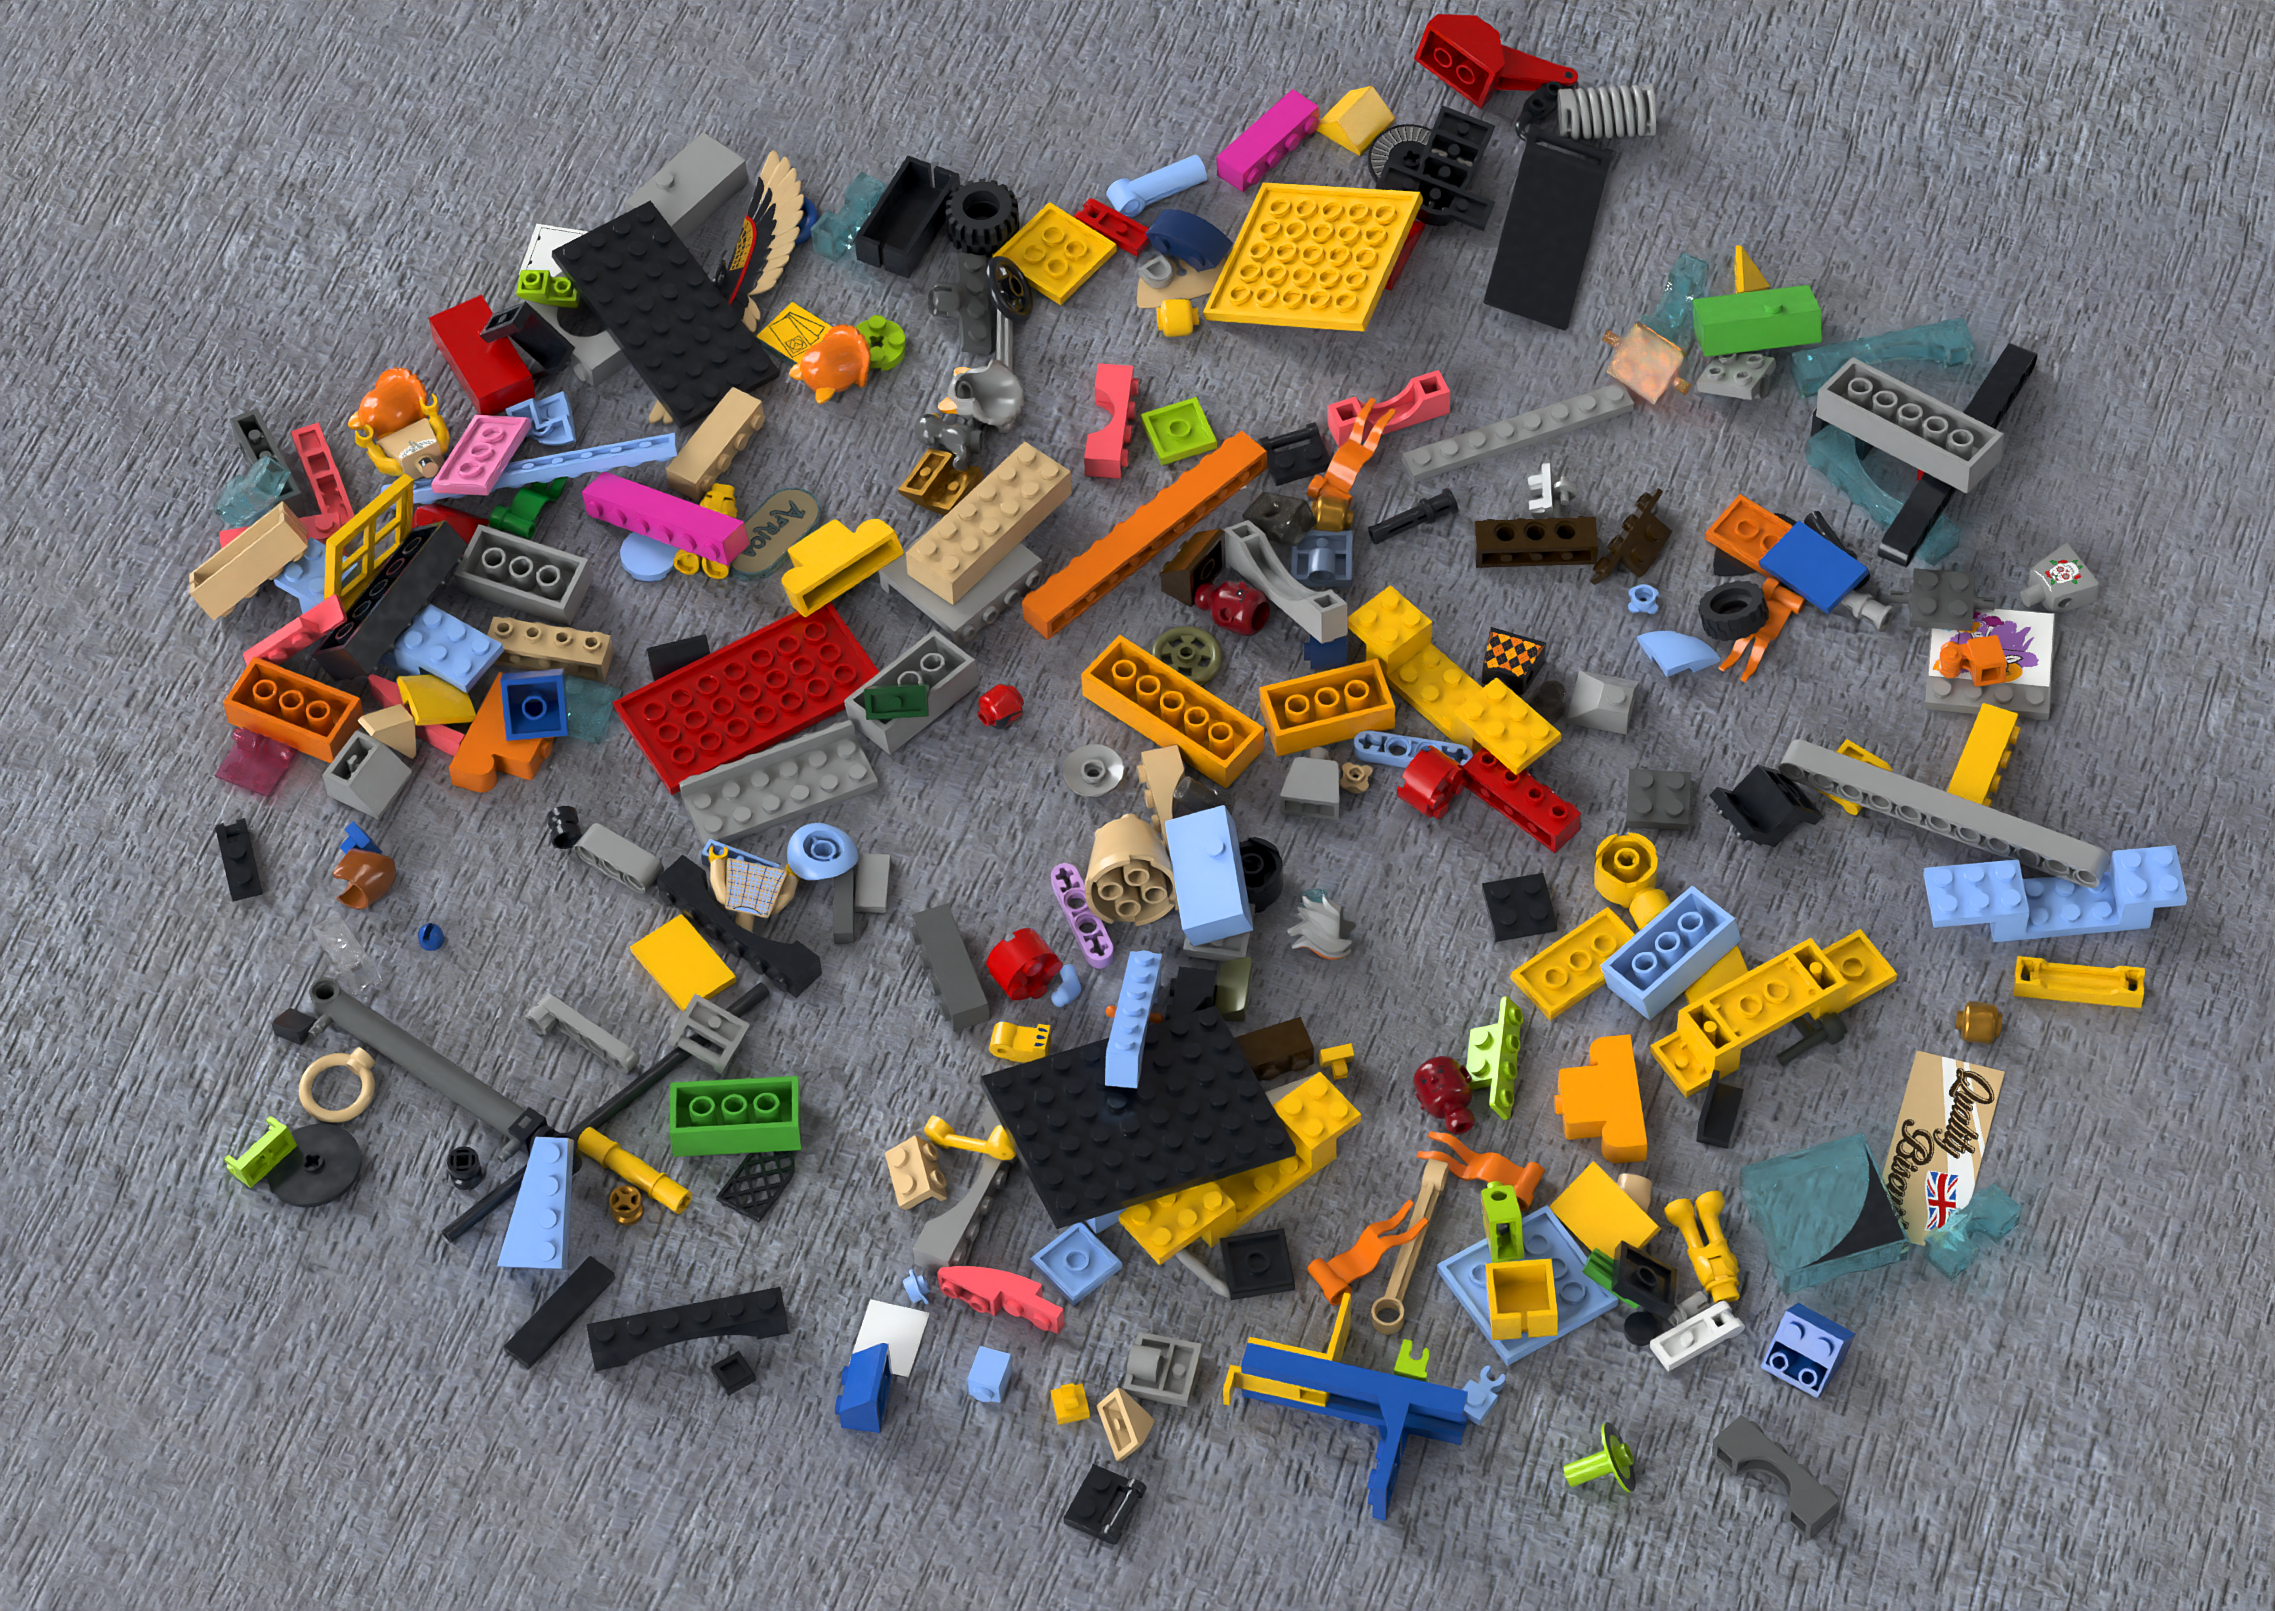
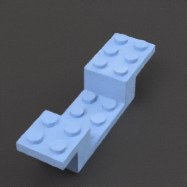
M312 537L307 540L308 547L306 548V553L295 562L289 561L283 567V571L273 579L277 587L299 598L302 614L324 601L326 545ZM343 555V562H344L348 557H346V556ZM357 562L342 574V589L360 574ZM429 604L420 615L415 614L413 616L412 625L406 631L399 634L395 639V647L387 654H384L378 662L403 676L433 674L463 692L468 693L504 652L502 643Z
M2176 845L2113 851L2110 869L2104 873L2100 884L2096 888L2084 887L2056 876L2023 879L2019 859L1924 868V880L1933 927L1990 923L1993 942L2147 929L2151 926L2154 908L2186 905L2187 902Z

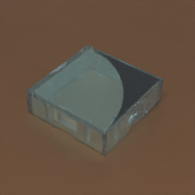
M1863 1133L1740 1168L1739 1189L1753 1223L1765 1241L1767 1256L1783 1295L1827 1283L1845 1274L1866 1272L1907 1260L1910 1240Z

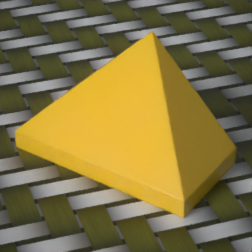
M1736 245L1734 259L1736 294L1762 291L1771 287L1742 245Z

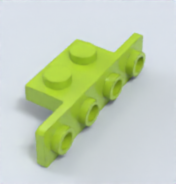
M1508 996L1501 998L1497 1024L1470 1030L1466 1069L1472 1077V1081L1469 1082L1472 1090L1491 1086L1489 1105L1503 1120L1511 1118V1110L1514 1105L1513 1092L1517 1077V1056L1520 1050L1519 1037L1521 1024L1523 1023L1521 1008Z

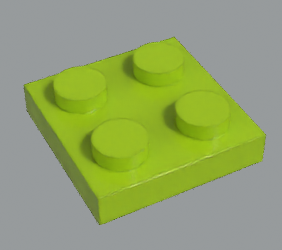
M1197 397L1141 414V423L1161 466L1217 449V440Z

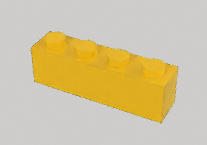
M1986 703L1982 704L1947 789L1948 793L1989 808L1991 807L1992 800L1989 799L1991 792L1997 793L2002 775H1998L2001 768H2007L2012 753L2008 751L2010 744L2016 745L2021 732V727L2017 726L2018 713Z

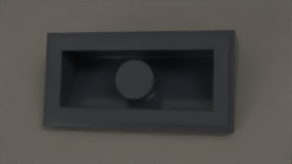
M706 634L647 648L649 666L654 681L710 654Z

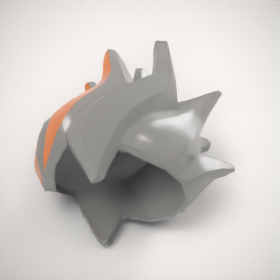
M1324 894L1322 897L1323 903L1312 902L1307 896H1303L1302 900L1306 908L1298 907L1300 913L1296 914L1297 918L1303 921L1287 929L1291 937L1297 934L1303 935L1291 946L1292 949L1306 947L1328 961L1340 960L1351 953L1350 948L1347 947L1352 944V941L1343 938L1357 926V923L1344 919L1343 906L1329 900Z

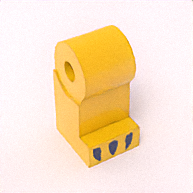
M999 1022L994 1025L989 1051L996 1057L1023 1063L1049 1056L1052 1044L1051 1025L1038 1024L1037 1028L1017 1026L1009 1022Z

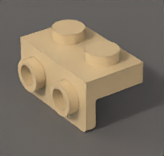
M915 1135L885 1152L900 1208L907 1211L932 1196L940 1201L947 1199L945 1190L946 1179L940 1171L937 1161L939 1154L931 1142H927Z

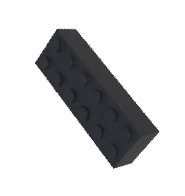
M446 520L412 528L346 611L347 621L330 631L311 656L334 681L351 680L358 676L371 675L379 667L378 661L395 647V639L399 634L406 631L412 625L413 616L427 606L430 601L428 597L432 592L445 583L447 579L445 576L450 569L460 564L463 560L462 554L469 546Z

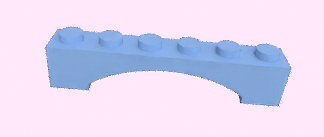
M1146 950L1130 951L1106 1050L1105 1085L1138 1087L1148 1021L1152 1005L1157 1003L1161 988L1162 954Z

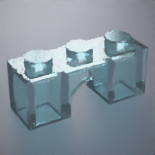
M861 172L846 188L845 202L840 213L837 215L827 210L812 226L813 251L837 263L855 243V236L886 190L885 183Z
M266 455L252 465L246 478L239 474L225 484L212 512L220 516V519L226 524L238 527L278 499L291 472Z
M1995 1183L1985 1191L1983 1189L1978 1190L1971 1197L1966 1207L1954 1210L1948 1217L1947 1223L1940 1229L1934 1227L1926 1235L1923 1257L1946 1278L1952 1281L1974 1262L1977 1245L1967 1235L1974 1232L1983 1233L1997 1243L2019 1224L2022 1207Z

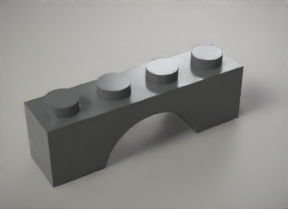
M1740 1415L1713 1439L1712 1456L1735 1476L1748 1472H1761L1776 1478L1784 1486L1789 1497L1785 1520L1809 1541L1837 1516L1839 1500L1836 1493L1829 1486H1822L1815 1480L1811 1471L1805 1465L1797 1464L1791 1459L1781 1444L1773 1443L1767 1438L1762 1428L1754 1421L1749 1422Z

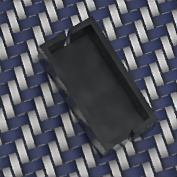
M907 155L854 238L857 260L878 268L885 265L886 271L909 279L946 221V201L949 200L951 192H957L956 187L960 185L959 174L935 166L933 169L934 188L932 187L931 164Z

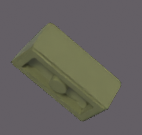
M1252 957L1221 962L1215 1006L1224 1020L1245 1021L1253 968Z

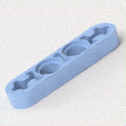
M1371 730L1359 732L1354 738L1355 756L1359 760L1370 763L1407 768L1411 760L1422 749L1430 751L1428 748L1430 745L1455 761L1457 757H1462L1461 765H1464L1473 757V753L1467 746ZM1366 743H1371V744H1372V745L1369 747V749H1364V748H1363V747H1365ZM1381 744L1384 745V752H1380ZM1394 746H1402L1406 749V753L1401 756H1395L1390 753V749Z

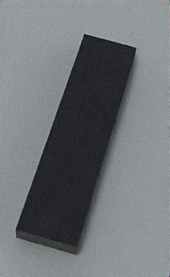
M589 1256L503 1346L504 1351L530 1369L613 1282L615 1273L592 1256Z

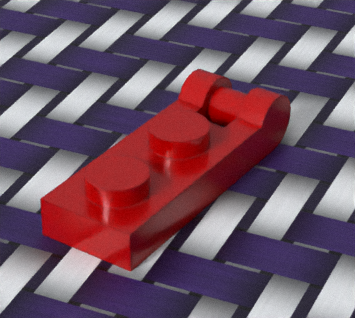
M1089 198L1083 204V210L1076 212L1073 216L1114 242L1119 248L1136 257L1151 242L1145 235L1149 229L1148 227L1093 198Z

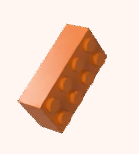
M257 657L252 658L223 701L230 724L328 763L333 762L354 732L359 729L361 724L358 720L364 715L359 697Z

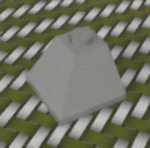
M1579 670L1566 723L1627 735L1639 682Z

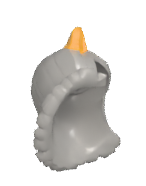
M994 359L990 360L988 367L981 366L976 369L967 367L955 368V376L948 388V397L938 405V409L942 413L957 414L966 420L975 418V421L999 426L1004 425V423H1010L1012 419H1015L1021 413L1020 407L1025 404L1023 400L1025 397L1024 389L1017 376L1008 369V366L1002 364L1001 360Z

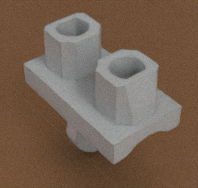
M1551 463L1542 464V473L1528 477V486L1532 496L1543 494L1542 498L1529 501V511L1534 519L1547 517L1561 518V505H1568L1569 500L1574 499L1578 494L1577 485L1568 481V477L1562 476L1558 478V476L1552 474Z

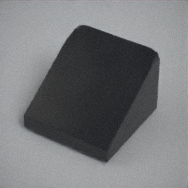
M289 1008L274 1019L271 1025L275 1035L302 1046L309 1035V1030L317 1019Z

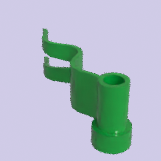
M568 476L555 478L547 492L545 490L548 482L539 483L537 481L530 488H521L509 508L501 505L495 507L490 516V527L499 531L507 530L530 540L536 531V523L534 521L541 508L547 501H556L560 497Z

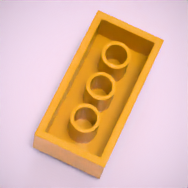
M1378 658L1259 687L1260 711L1276 757L1352 739L1359 732L1365 730L1381 732L1395 728V705Z

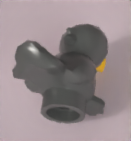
M938 413L925 414L916 420L914 431L918 440L929 446L943 444L947 451L954 455L955 459L952 466L956 470L967 471L970 460L969 455L981 454L983 433L982 430H975V418H971L967 425L947 424L939 417Z

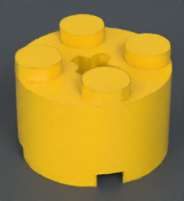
M1629 832L1628 835L1618 836V833L1610 835L1600 843L1595 857L1594 886L1605 899L1624 908H1629L1633 901V896L1639 890L1647 887L1655 889L1657 884L1658 857L1653 843L1640 834Z

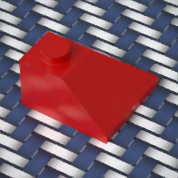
M438 503L418 507L412 517V528L446 520L467 545H469L479 524L486 527L489 525L488 519Z

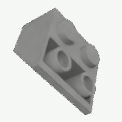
M356 730L322 776L328 796L376 819H380L413 773L384 743Z

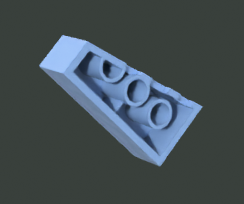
M553 1137L535 1138L498 1260V1267L567 1270L574 1140Z

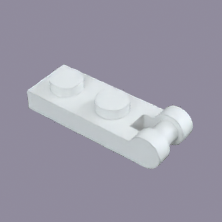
M1721 1301L1651 1340L1650 1348L1669 1372L1720 1342L1738 1336L1745 1329V1325L1739 1318H1734L1731 1314L1732 1308L1727 1301ZM1714 1321H1721L1723 1325L1718 1327Z

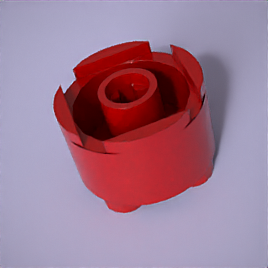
M1430 745L1428 746L1430 751L1426 752L1422 749L1405 769L1402 778L1406 782L1403 788L1397 787V797L1428 818L1435 817L1439 820L1446 814L1449 808L1448 803L1453 796H1458L1464 790L1467 780L1463 778V765Z
M1019 929L1013 932L1015 938L1009 942L1003 939L993 948L987 958L986 966L989 968L988 972L1010 999L1024 1000L1032 997L1034 1000L1039 999L1047 992V985L1062 969L1063 963L1034 929Z

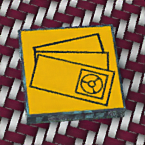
M792 300L754 337L763 349L793 367L801 362L805 352L811 346L822 342L825 334H828V331L834 326Z

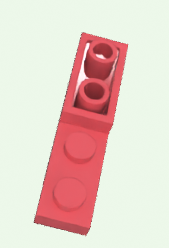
M975 1266L943 1267L937 1272L939 1289L946 1296L952 1299L959 1298L969 1303L974 1310L980 1313L987 1312L996 1316L1000 1308L1004 1307L1009 1314L1015 1317L1022 1316L1032 1321L1037 1328L1043 1331L1050 1330L1056 1334H1059L1065 1325L1063 1308L1043 1299L1042 1284L1026 1277L1002 1270Z

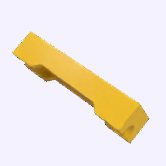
M2017 956L2013 996L2141 1008L2144 997L2145 968L2117 966L2115 968L2051 963L2043 958ZM2021 974L2029 975L2030 980L2023 981ZM2128 985H2136V990L2129 991Z

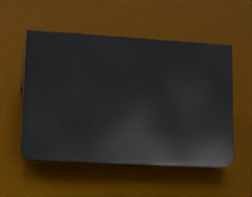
M1713 1070L1698 1121L1696 1142L1728 1149L1744 1089L1720 1084V1071Z

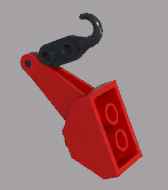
M1437 14L1427 23L1414 57L1415 61L1480 109L1492 98L1494 90L1535 91L1525 101L1521 115L1515 123L1517 136L1525 142L1527 136L1525 127L1530 123L1544 120L1558 107V89L1573 90L1578 80V73L1570 67L1558 65L1502 45L1499 32L1477 15Z

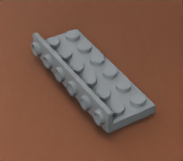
M852 720L835 723L829 728L815 733H807L799 739L777 744L771 749L747 755L733 763L719 765L711 771L700 775H692L679 783L682 801L704 847L709 839L727 844L879 788L878 780L856 737Z

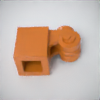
M1997 635L1967 639V643L1964 644L1950 641L1942 645L1939 656V672L1944 677L1956 678L1960 675L1961 669H1966L1970 672L1975 687L2005 682L2007 661Z

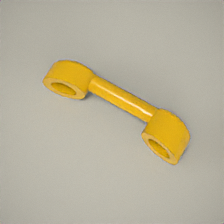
M931 1116L924 1127V1133L934 1145L942 1149L950 1147L989 1154L993 1158L1004 1161L1011 1160L1017 1155L1002 1125L994 1128L987 1141L957 1135L948 1123L937 1116Z

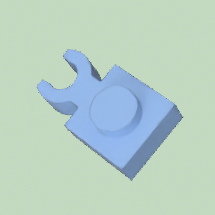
M1489 1365L1482 1369L1479 1383L1470 1379L1462 1389L1468 1391V1399L1465 1403L1463 1415L1467 1416L1468 1420L1478 1426L1482 1424L1498 1402V1395L1494 1393L1502 1390L1505 1385L1506 1375L1501 1374L1496 1381L1488 1379L1491 1374V1367Z

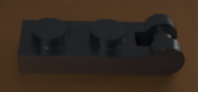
M238 819L235 824L227 826L224 823L215 825L232 902L262 895V887L246 819ZM240 835V840L228 842L229 837Z

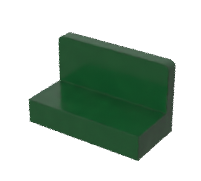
M930 683L868 686L864 689L866 720L928 717V690L931 689Z

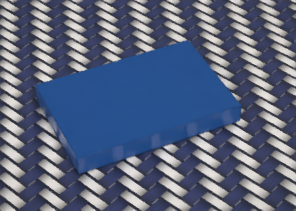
M1798 521L1759 560V565L1762 569L1826 614H1829L1869 574L1866 566L1801 521Z

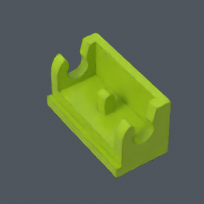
M272 1116L265 1120L271 1125L268 1128L269 1131L238 1160H235L230 1155L223 1159L228 1164L226 1166L228 1171L249 1188H252L297 1146L288 1127Z
M1403 1339L1394 1368V1375L1429 1383L1428 1372H1426L1429 1362L1428 1348L1423 1350L1421 1359L1413 1360L1410 1357L1413 1341Z

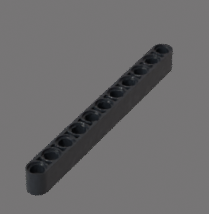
M2008 343L1967 406L1964 414L1996 429L2030 377L2038 354ZM1925 472L1885 533L1878 549V557L1907 568L1954 496L1957 488Z

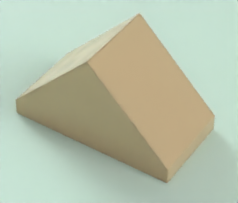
M401 703L359 718L358 722L373 738L412 759L415 757V719Z

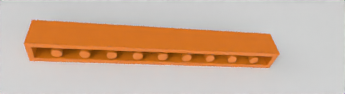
M1242 430L1234 437L1227 438L1220 448L1212 454L1205 455L1198 465L1190 471L1182 473L1175 483L1168 488H1163L1148 504L1141 505L1130 518L1118 523L1107 536L1096 540L1090 549L1081 556L1074 557L1067 567L1059 573L1051 575L1046 583L1036 591L1029 592L1022 601L1023 619L1049 640L1267 469V451Z

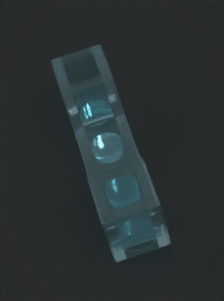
M1684 252L1681 253L1669 273L1665 290L1657 307L1650 316L1645 314L1642 316L1631 334V358L1653 367L1658 366L1693 309L1692 299H1698L1707 286L1709 262Z

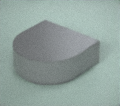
M1161 254L1138 268V275L1149 286L1164 288L1173 280V267Z

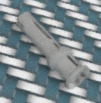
M1854 590L1839 603L1852 610L1854 617L1866 619L1876 625V629L1881 632L1888 627L1895 613L1894 607L1890 605L1886 607L1873 600L1872 595L1868 593L1860 594Z

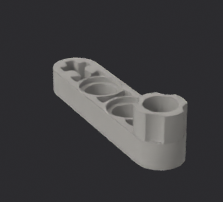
M545 994L525 1015L526 1022L536 1033L546 1035L555 1027L624 1074H628L639 1062L637 1055L627 1045L551 994Z

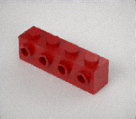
M1484 747L1463 765V778L1467 780L1466 788L1552 852L1556 853L1580 830L1581 813L1576 806L1570 802L1563 801L1555 795L1549 786L1540 784L1532 778L1526 769L1515 775Z

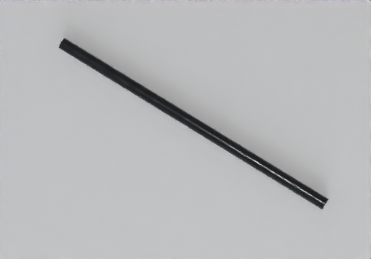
M760 982L725 1010L740 1018L769 996L770 992ZM697 1033L689 1037V1039L702 1046L710 1042ZM677 1046L567 1133L573 1135L578 1141V1138L586 1128L592 1127L597 1130L682 1064L692 1054ZM527 1164L441 1230L444 1237L450 1243L454 1242L518 1192Z

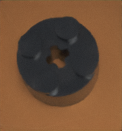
M1251 837L1248 838V841L1240 842L1239 849L1249 904H1255V913H1261L1269 905L1273 904L1282 892L1283 863L1275 845L1265 839Z

